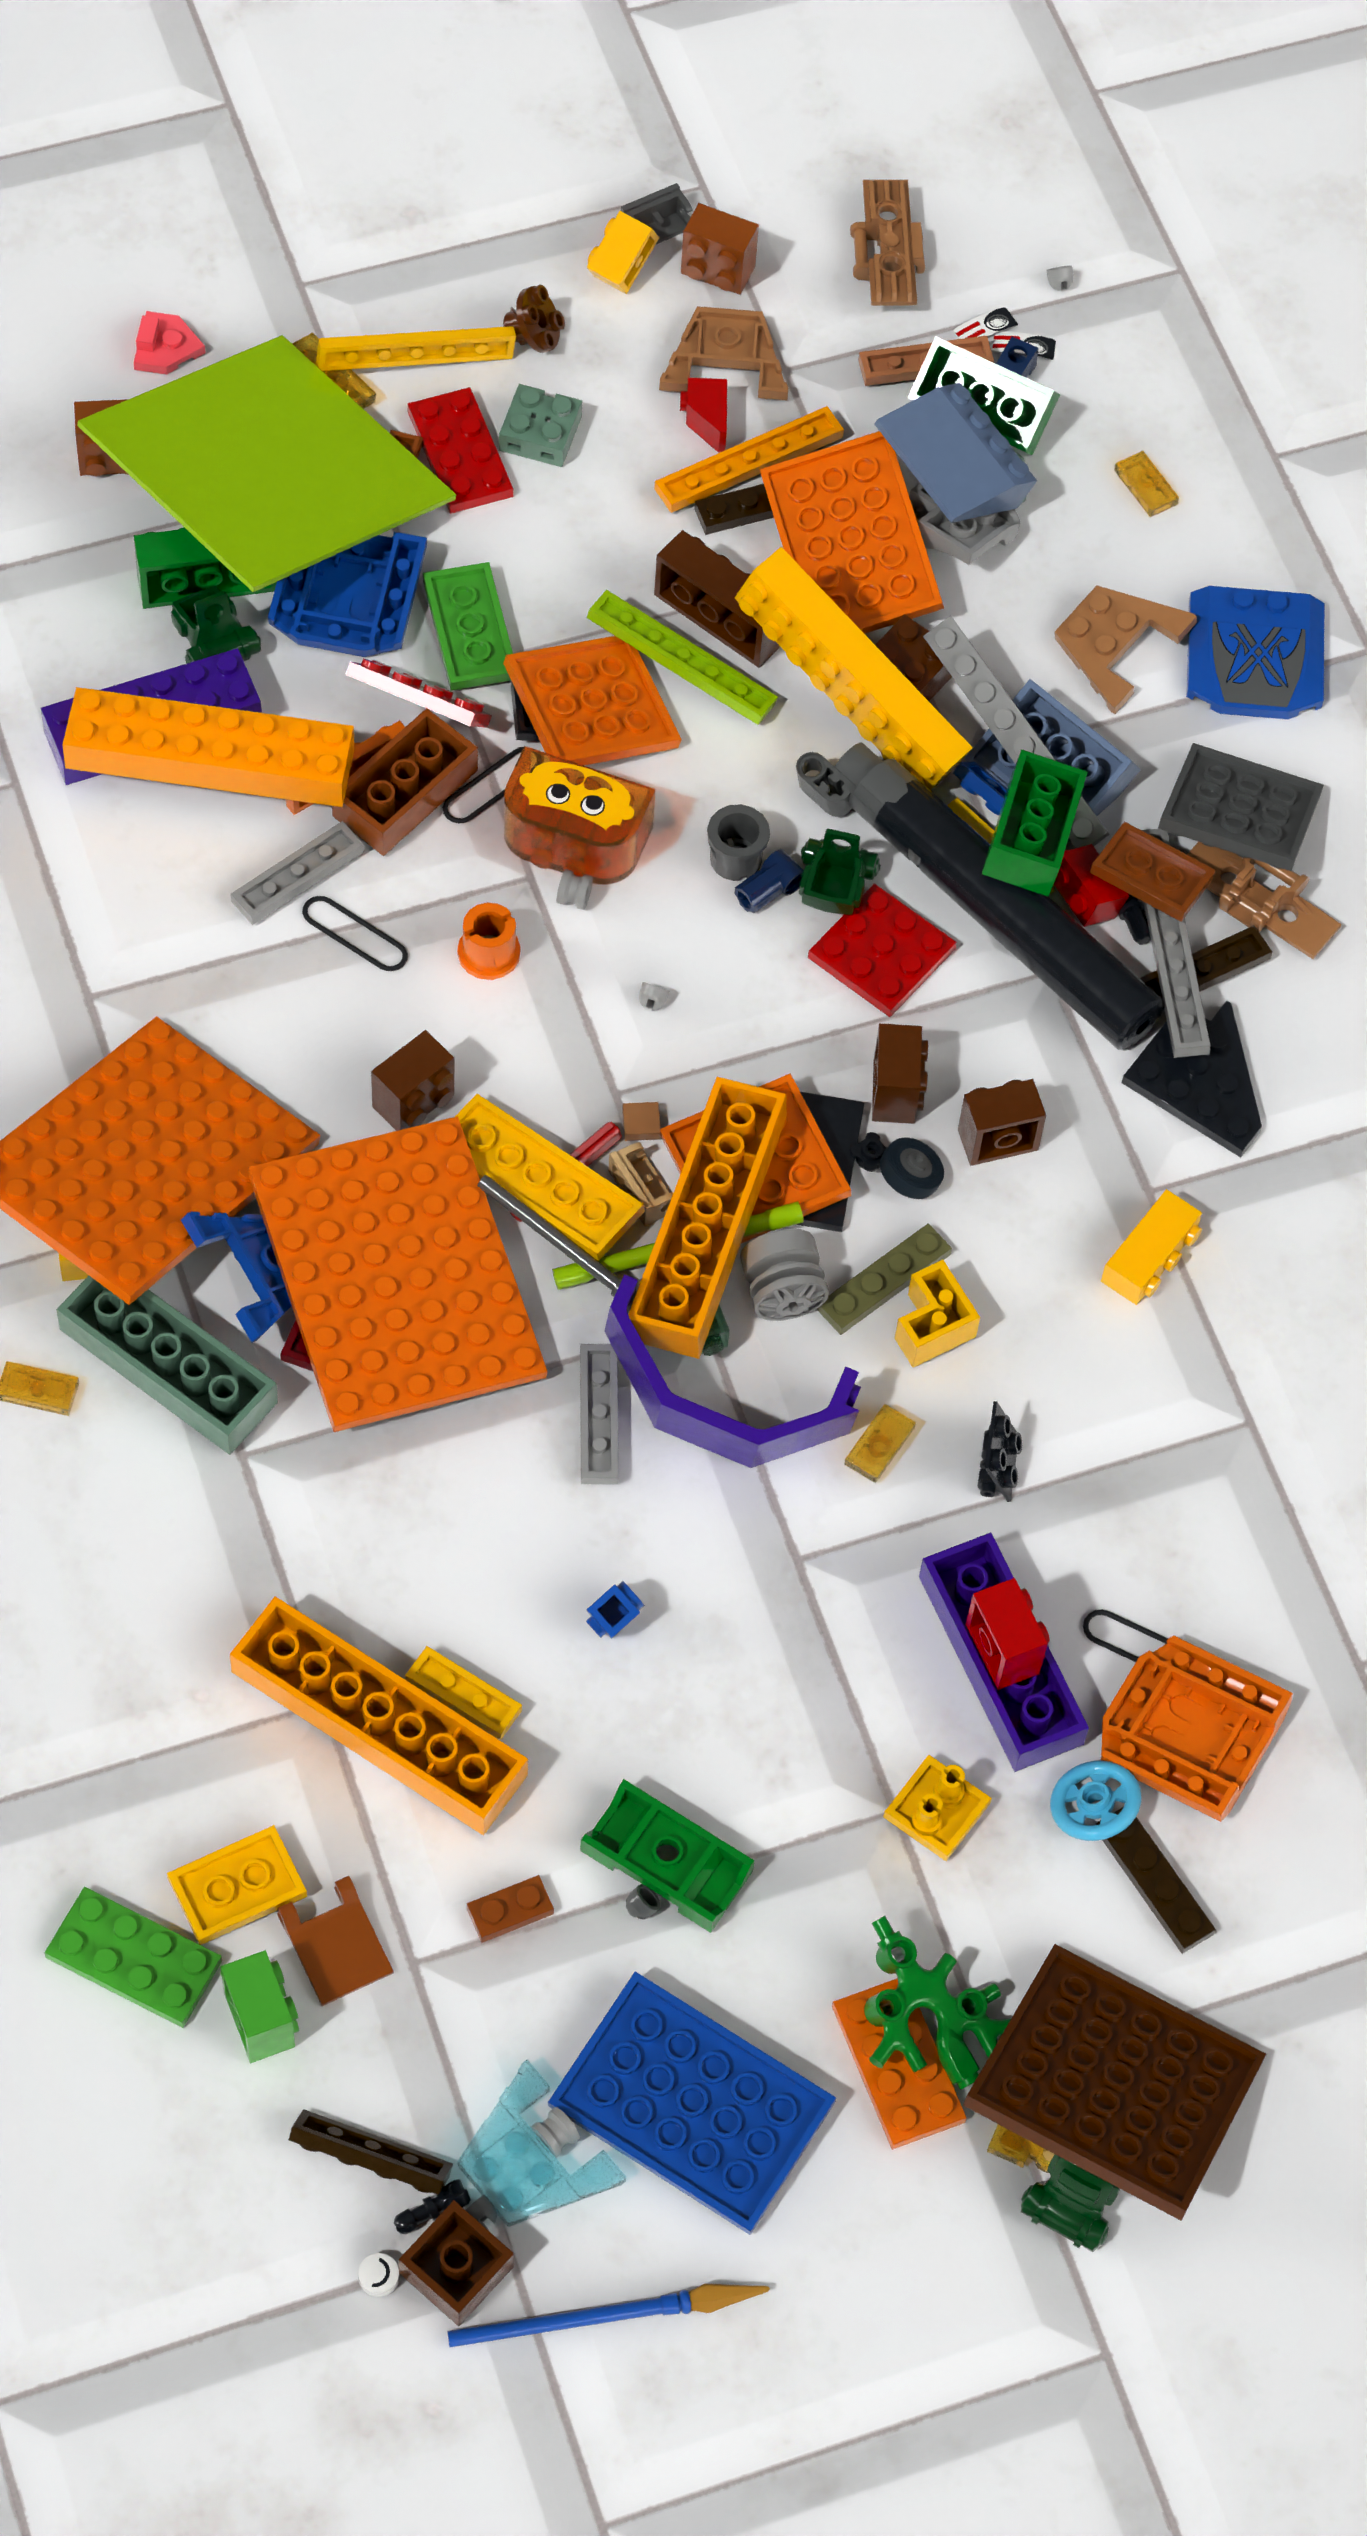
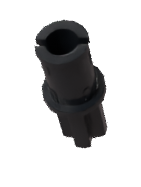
M1128 894L1129 897L1118 915L1121 920H1125L1133 940L1139 945H1143L1151 940L1147 918L1144 914V903L1139 902L1138 898Z

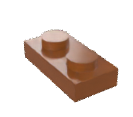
M539 1875L467 1903V1911L481 1943L554 1914L553 1905Z

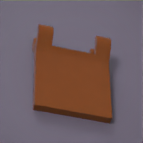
M350 1876L335 1881L336 1886L334 1889L342 1905L301 1923L292 1902L277 1908L278 1918L292 1942L321 2006L394 1973L364 1911Z

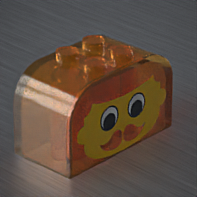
M524 746L505 788V842L516 856L532 862L539 868H550L562 873L565 869H568L581 877L585 874L591 875L595 884L617 883L627 878L634 871L653 829L656 789Z

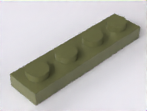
M928 1223L831 1293L825 1303L817 1308V1310L842 1335L908 1287L911 1274L949 1257L952 1248Z

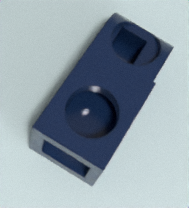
M1012 336L996 364L1027 378L1028 374L1031 375L1037 366L1038 347ZM1015 350L1024 351L1027 357L1015 353Z

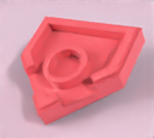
M146 311L145 316L142 315L136 339L137 350L133 362L134 370L169 374L178 369V365L190 358L196 359L206 353L205 345L180 316Z

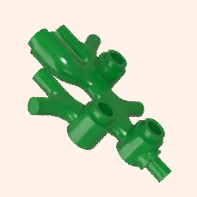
M886 1916L881 1917L872 1923L881 1940L877 1943L879 1948L876 1953V1962L882 1971L888 1974L896 1973L898 1986L896 1990L886 1989L870 1997L865 2003L864 2013L866 2019L872 2025L884 2028L881 2043L869 2060L874 2066L883 2068L893 2052L900 2051L905 2056L913 2072L927 2066L908 2028L910 2014L916 2008L925 2007L935 2014L938 2021L936 2047L940 2062L952 2084L957 2083L961 2090L975 2082L979 2075L977 2071L980 2070L975 2058L963 2040L964 2032L970 2030L976 2035L989 2058L998 2042V2037L1003 2034L1011 2018L991 2019L986 2014L987 2004L1001 1997V1992L998 1986L992 1983L981 1990L969 1988L953 1996L947 1990L946 1980L957 1963L956 1959L952 1955L944 1953L933 1969H924L916 1961L917 1949L915 1944L909 1938L902 1936L900 1931L895 1933Z

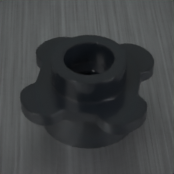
M870 1132L866 1134L863 1141L851 1145L850 1154L855 1157L857 1164L868 1172H874L880 1168V1159L887 1147L880 1141V1136L877 1133ZM873 1150L875 1153L870 1154L868 1151Z

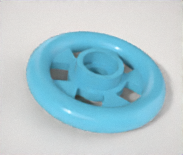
M1110 1761L1082 1763L1066 1772L1056 1783L1050 1799L1051 1814L1057 1826L1071 1837L1085 1841L1104 1840L1119 1834L1134 1821L1141 1806V1789L1135 1776L1121 1765ZM1090 1777L1092 1782L1086 1783L1078 1790L1076 1784ZM1110 1778L1121 1783L1115 1791H1112L1110 1787L1105 1785ZM1076 1800L1079 1811L1068 1814L1065 1803ZM1100 1800V1802L1092 1804L1094 1801ZM1116 1801L1125 1803L1118 1815L1111 1813ZM1101 1818L1100 1825H1084L1085 1819Z

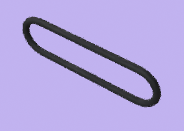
M519 747L510 752L444 801L442 807L445 817L451 822L458 824L466 823L519 786L521 784L520 778L465 818H455L450 815L448 805L520 752L533 754L537 759L536 766L542 764L538 751L530 747Z
M315 896L305 902L302 914L309 924L370 963L385 971L399 970L405 965L408 953L401 943L332 899L325 896ZM317 901H324L401 950L403 954L401 962L394 966H386L314 921L308 915L309 906Z
M1103 1609L1094 1610L1084 1619L1083 1629L1089 1640L1134 1662L1139 1657L1100 1640L1091 1634L1089 1622L1093 1617L1097 1615L1107 1616L1167 1644L1168 1638Z

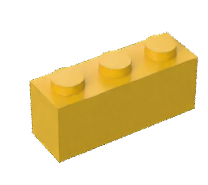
M1166 1189L1105 1264L1101 1282L1135 1305L1145 1295L1151 1297L1161 1283L1159 1278L1165 1269L1171 1272L1182 1256L1180 1253L1181 1249L1185 1244L1191 1247L1202 1231V1228L1199 1227L1202 1212Z

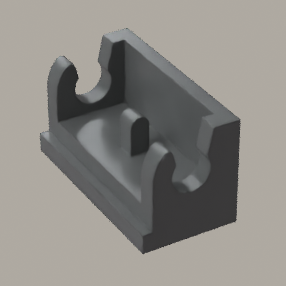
M677 183L621 206L623 213L644 223L655 231L659 236L656 244L682 234L691 218L687 213L693 211L691 204Z

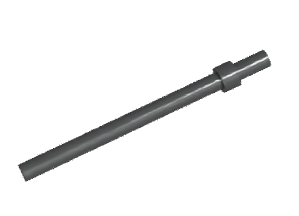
M484 1175L477 1185L608 1287L611 1290V1295L615 1297L622 1279L488 1175Z

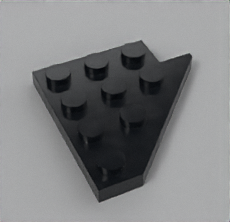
M1226 1001L1211 1021L1205 1018L1210 1041L1209 1055L1174 1058L1166 1021L1123 1075L1122 1084L1241 1158L1259 1135L1262 1124L1232 1004Z

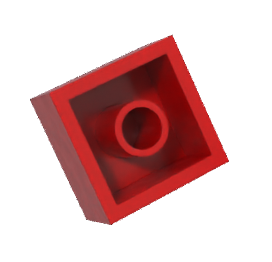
M1015 1578L974 1593L966 1620V1627L998 1690L1040 1674L1046 1649L1050 1642L1044 1623L1042 1621L1037 1622L1031 1611L1033 1610V1603L1028 1591L1025 1588L1020 1589Z

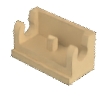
M637 1142L617 1152L609 1153L608 1171L620 1189L644 1204L645 1212L639 1219L644 1226H647L665 1217L673 1192L668 1191L647 1159V1155L643 1150L644 1147L640 1142Z

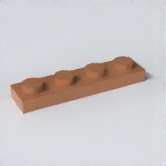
M987 336L947 341L994 363ZM932 343L859 352L858 361L865 386L916 380Z

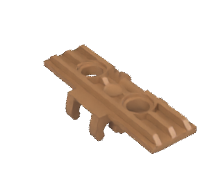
M863 180L865 222H855L850 226V235L854 238L856 265L853 267V276L858 280L869 281L871 306L917 305L914 265H916V272L918 274L924 273L925 259L921 222H911L908 180ZM882 212H892L896 215V218L885 220L879 214ZM867 240L877 241V246H880V254H874L873 258L868 259Z
M1199 841L1187 854L1216 870L1213 880L1206 889L1220 897L1219 908L1247 927L1254 925L1259 933L1265 927L1311 959L1317 956L1341 928L1342 924L1299 896L1310 879L1304 874L1300 876L1294 871L1274 868L1258 860L1241 858L1233 852L1217 847H1209ZM1256 863L1291 887L1287 888L1284 885H1279L1274 892H1271L1254 879L1257 871L1254 868V864ZM1230 872L1237 875L1232 884H1227L1221 879V875ZM1289 910L1295 914L1296 920L1285 922L1279 918L1278 912Z

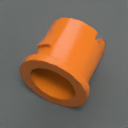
M487 902L476 905L464 917L463 935L459 940L457 950L460 965L468 974L486 980L502 978L512 972L519 963L521 952L516 936L515 919L511 917V912L506 907L498 903ZM493 935L497 937L489 939L481 936Z

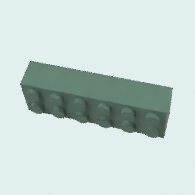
M88 1276L56 1309L59 1329L229 1455L278 1403L276 1382L149 1289L128 1305L92 1277Z

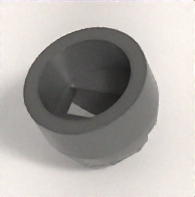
M643 1884L638 1885L626 1899L628 1913L638 1919L651 1917L661 1907L656 1893Z
M485 2195L478 2198L466 2209L487 2230L489 2229L483 2223L487 2218L494 2224L496 2222V2208Z

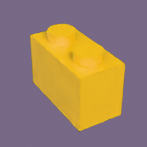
M619 211L616 218H611L607 223L604 231L605 236L600 245L595 246L589 254L587 269L594 277L627 294L659 240V236L651 227Z

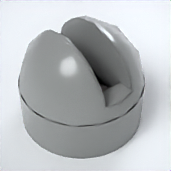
M1061 266L1047 270L1048 281L1053 289L1060 291L1061 282L1065 289L1071 286L1074 276L1072 266Z
M643 982L639 992L640 1004L645 1008L649 999L654 1001L652 1011L659 1010L664 1006L670 991Z

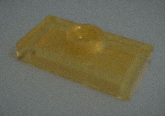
M1144 451L1115 463L1114 471L1149 517L1178 505L1179 496Z
M884 1404L845 1458L844 1465L876 1483L915 1429L916 1422Z

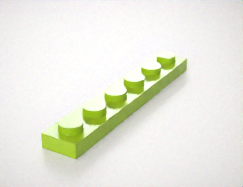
M606 590L589 609L587 619L755 724L759 725L774 707L778 696L610 591Z

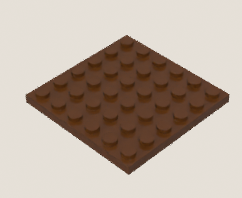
M1054 1944L968 2092L963 2106L1182 2221L1262 2065L1266 2053Z

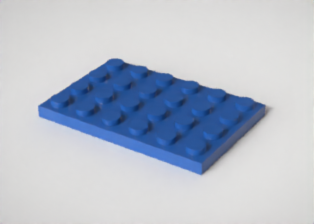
M635 1971L548 2101V2106L552 2109L554 2107L561 2109L572 2122L751 2235L835 2104L836 2097Z

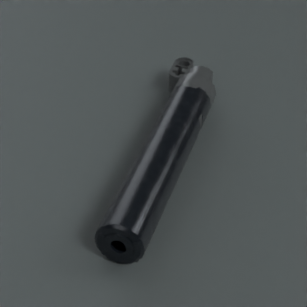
M862 742L851 747L839 759L835 767L816 752H808L800 756L796 763L799 787L807 796L831 816H844L851 809L857 812L1116 1049L1123 1050L1135 1045L1152 1029L1163 1011L1164 1001L1050 897L981 874L990 844L971 826L959 818L951 808L895 758L882 761ZM812 770L820 772L818 775L814 777H809L805 775L807 772Z

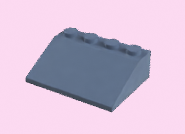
M961 383L938 387L877 419L874 423L951 523L1016 509L1037 482V479L1029 471L1027 464L1018 457L1008 440L999 433L990 421L989 416L981 410L971 397L970 392Z
M1029 679L1014 697L1013 702L1056 761L1087 771L1081 795L1096 816L1115 801L1140 772L1139 767L1033 680ZM988 729L964 759L967 762H976L1003 786L1008 788L1016 764L992 731Z

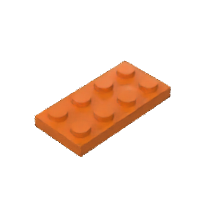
M898 1979L841 1998L832 2003V2009L892 2150L961 2125L967 2119L952 2082L940 2062L937 2047L920 2008H916L910 2014L908 2028L927 2066L913 2072L905 2056L900 2051H894L883 2068L874 2066L869 2060L881 2043L884 2028L874 2026L866 2019L864 2013L865 2003L870 1997L883 1990H896Z

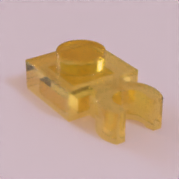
M999 2124L997 2125L987 2152L1024 2168L1027 2158L1034 2160L1038 2169L1049 2173L1047 2169L1050 2161L1046 2160L1043 2156V2153L1048 2150Z

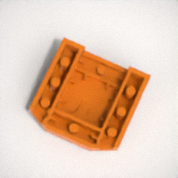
M1172 1636L1167 1639V1644L1154 1652L1149 1650L1137 1659L1105 1712L1102 1722L1101 1761H1110L1125 1767L1138 1781L1221 1822L1232 1810L1283 1723L1292 1702L1293 1693L1187 1641Z

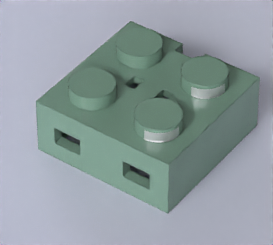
M519 384L499 433V451L563 467L582 417V400L557 393L555 398L546 396L545 390Z

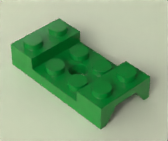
M625 1779L619 1785L604 1815L594 1829L585 1833L580 1845L581 1852L611 1871L616 1867L678 1906V1913L710 1933L752 1874L755 1861ZM662 1845H671L677 1849L679 1855L672 1861H664L658 1857L656 1851Z

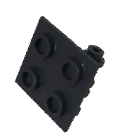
M993 1401L991 1424L989 1429L984 1432L983 1451L981 1454L984 1460L980 1462L981 1469L979 1471L977 1487L980 1489V1494L984 1497H994L995 1492H1001L1006 1501L1011 1502L1012 1488H1016L1018 1483V1472L1015 1465L1016 1457L1022 1451L1021 1434L1011 1424L1010 1417L1004 1413L997 1401Z

